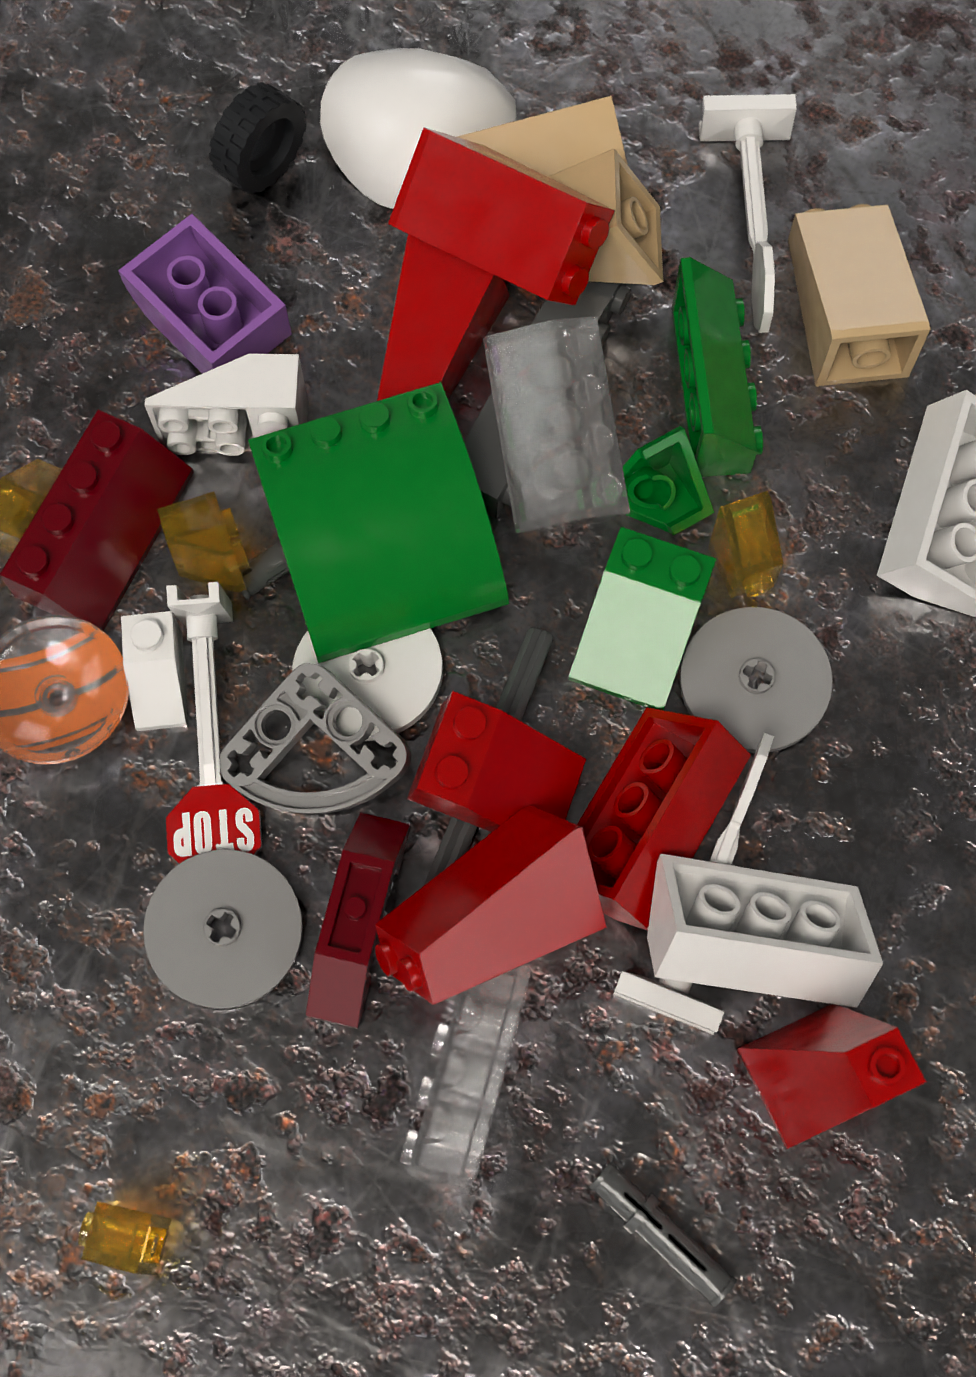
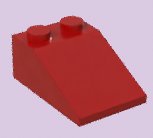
M452 691L441 706L407 799L490 832H493L518 811L530 805L565 820L586 759L508 713Z

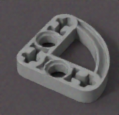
M311 663L299 665L230 740L219 755L220 773L224 780L237 791L265 806L287 812L306 814L342 811L375 798L405 774L410 766L412 757L409 745L395 730L331 671ZM321 676L322 680L318 684L319 689L329 698L335 699L338 691L342 694V697L330 704L328 708L316 697L309 695L304 699L302 696L306 691L305 685L302 684L304 678L317 679ZM354 707L361 713L362 726L356 734L347 737L338 731L336 718L344 708ZM327 708L324 716L322 717L319 714V712ZM283 711L290 718L291 728L286 737L276 741L267 734L265 728L266 721L272 713ZM314 723L367 772L366 775L352 783L322 792H295L264 780ZM375 725L379 728V732L371 737L381 746L389 748L394 744L397 747L393 757L398 762L394 767L383 765L378 768L376 763L379 761L380 756L368 745H363L361 752L356 749L357 745L369 738ZM253 734L260 743L273 750L269 756L266 751L259 750L251 758L249 763L254 768L251 774L235 773L239 766L238 762L234 759L238 753L249 755L258 746L257 743L250 741Z

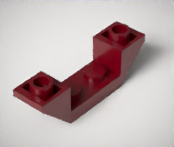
M360 812L342 850L316 946L306 1009L307 1017L351 1028H359L372 978L369 968L378 937L375 924L383 918L393 876H398L411 824Z

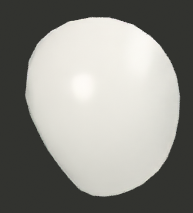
M419 48L371 51L351 57L332 74L321 99L320 125L324 141L336 164L347 179L364 196L381 206L391 209L395 206L423 127L457 137L514 122L517 118L514 97L486 68L464 59Z

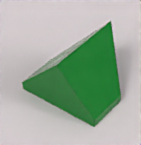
M681 426L638 448L592 500V502L672 535L683 531L714 513L685 428Z

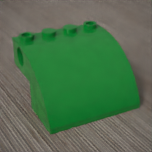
M441 382L248 440L318 663L509 604L505 578L482 494L464 440Z

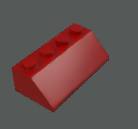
M646 707L577 823L583 829L603 913L614 920L648 931L656 866L660 854L690 859L694 857L748 762L751 754L718 720Z

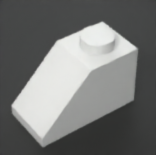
M166 611L121 616L123 666L135 729L137 731L188 726L182 631L173 612Z

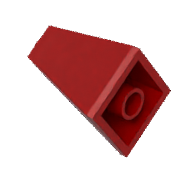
M408 234L377 401L439 382L442 383L446 396L449 399L510 296L504 280Z
M836 1004L824 1007L737 1049L786 1150L926 1083L898 1027Z

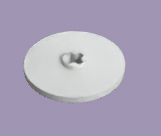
M431 629L322 663L317 661L309 632L307 631L297 647L292 665V671L299 665L307 663L317 664L331 671L398 734L414 725L426 714L439 693L443 678L442 655L438 641ZM361 664L367 667L375 664L377 673L373 676L369 673H364L360 676L358 667ZM321 676L317 679L304 678L302 682L306 687V691L302 695L304 699L309 695L316 697L328 708L330 704L342 697L339 691L335 699L325 695L318 687L319 682L322 680ZM347 707L339 712L336 718V726L340 734L348 737L360 730L362 716L358 709ZM327 708L319 712V714L322 717L324 716ZM376 725L369 738L365 741L374 740L371 736L379 732V728Z

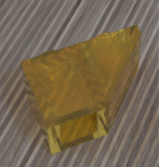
M214 491L157 509L165 539L179 576L208 584V582H219L223 589L236 593L246 590L240 570L250 566L241 539L231 541V538L239 536L231 508L221 510Z

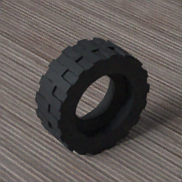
M259 82L255 86L250 85L245 88L244 92L239 93L233 99L234 101L229 107H226L220 121L217 122L213 138H211L210 142L211 152L209 153V159L213 163L211 165L212 168L248 194L265 191V188L274 185L276 180L285 174L288 170L287 168L297 156V151L303 142V134L306 131V114L302 110L303 107L273 85L265 84L264 82Z

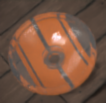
M48 615L24 621L0 636L1 750L14 758L29 763L59 764L88 754L100 746L113 733L121 721L128 703L129 684L127 677H125L123 656L116 644L105 632L79 618ZM59 694L67 695V700L63 705L58 707L52 706L55 696Z

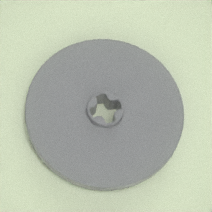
M764 607L736 608L709 620L695 633L689 642L680 668V688L689 714L691 716L718 720L750 753L756 752L764 733L774 736L769 752L785 749L801 741L811 733L822 719L832 693L833 680L830 662L818 638L809 628L794 617ZM755 669L764 673L762 680L765 682L761 683L757 689L748 686L749 677L746 676L751 675Z
M227 849L213 850L195 855L172 869L162 879L151 896L143 926L146 954L151 967L161 982L180 998L195 1005L213 1009L241 1007L263 998L274 990L292 969L300 950L303 934L301 908L296 894L286 878L273 865L256 855ZM228 915L233 916L231 926L236 930L235 936L232 939L223 936L219 942L213 941L216 932L210 926L215 918L224 921Z

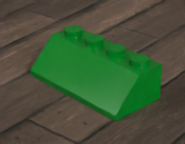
M691 257L680 258L671 309L688 439L702 477L751 473L756 455H762L763 434L761 426H753L752 412L756 411L757 393L755 383H747L746 369L750 368L751 351L749 341L741 340L740 327L744 326L745 321L744 302L742 298H735L734 284L731 278Z

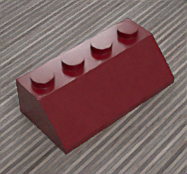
M97 410L2 569L0 577L14 597L84 629L90 626L97 630L95 632L97 635L102 634L194 473L193 468L142 428Z

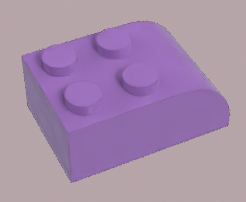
M190 214L118 270L125 287L146 317L202 374L249 353L268 354L292 334L286 305L193 214Z

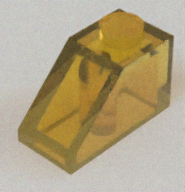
M36 459L1 477L0 547L11 552L14 551L62 469L43 460Z
M768 491L720 506L708 547L712 556L717 558L716 566L730 598L746 593L747 597H755L769 591L774 587V583L777 582L784 563L774 510Z
M97 1201L94 1213L87 1212L80 1228L78 1244L84 1247L81 1259L134 1274L157 1275L172 1218Z

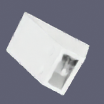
M249 353L145 399L144 405L159 443L172 453L179 455H189L195 451H217L228 456L241 455L244 452H251L249 439L306 423L308 418V396L299 354Z

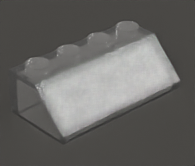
M597 316L552 319L484 337L483 342L516 534L604 523L629 514L630 508Z
M526 965L519 966L446 999L447 1003L454 1004L455 1006L449 1025L439 1023L434 1038L431 1055L440 1058L434 1078L424 1076L418 1094L416 1108L425 1110L419 1132L408 1131L400 1162L409 1165L406 1174L408 1178L472 1196L528 993L532 967Z

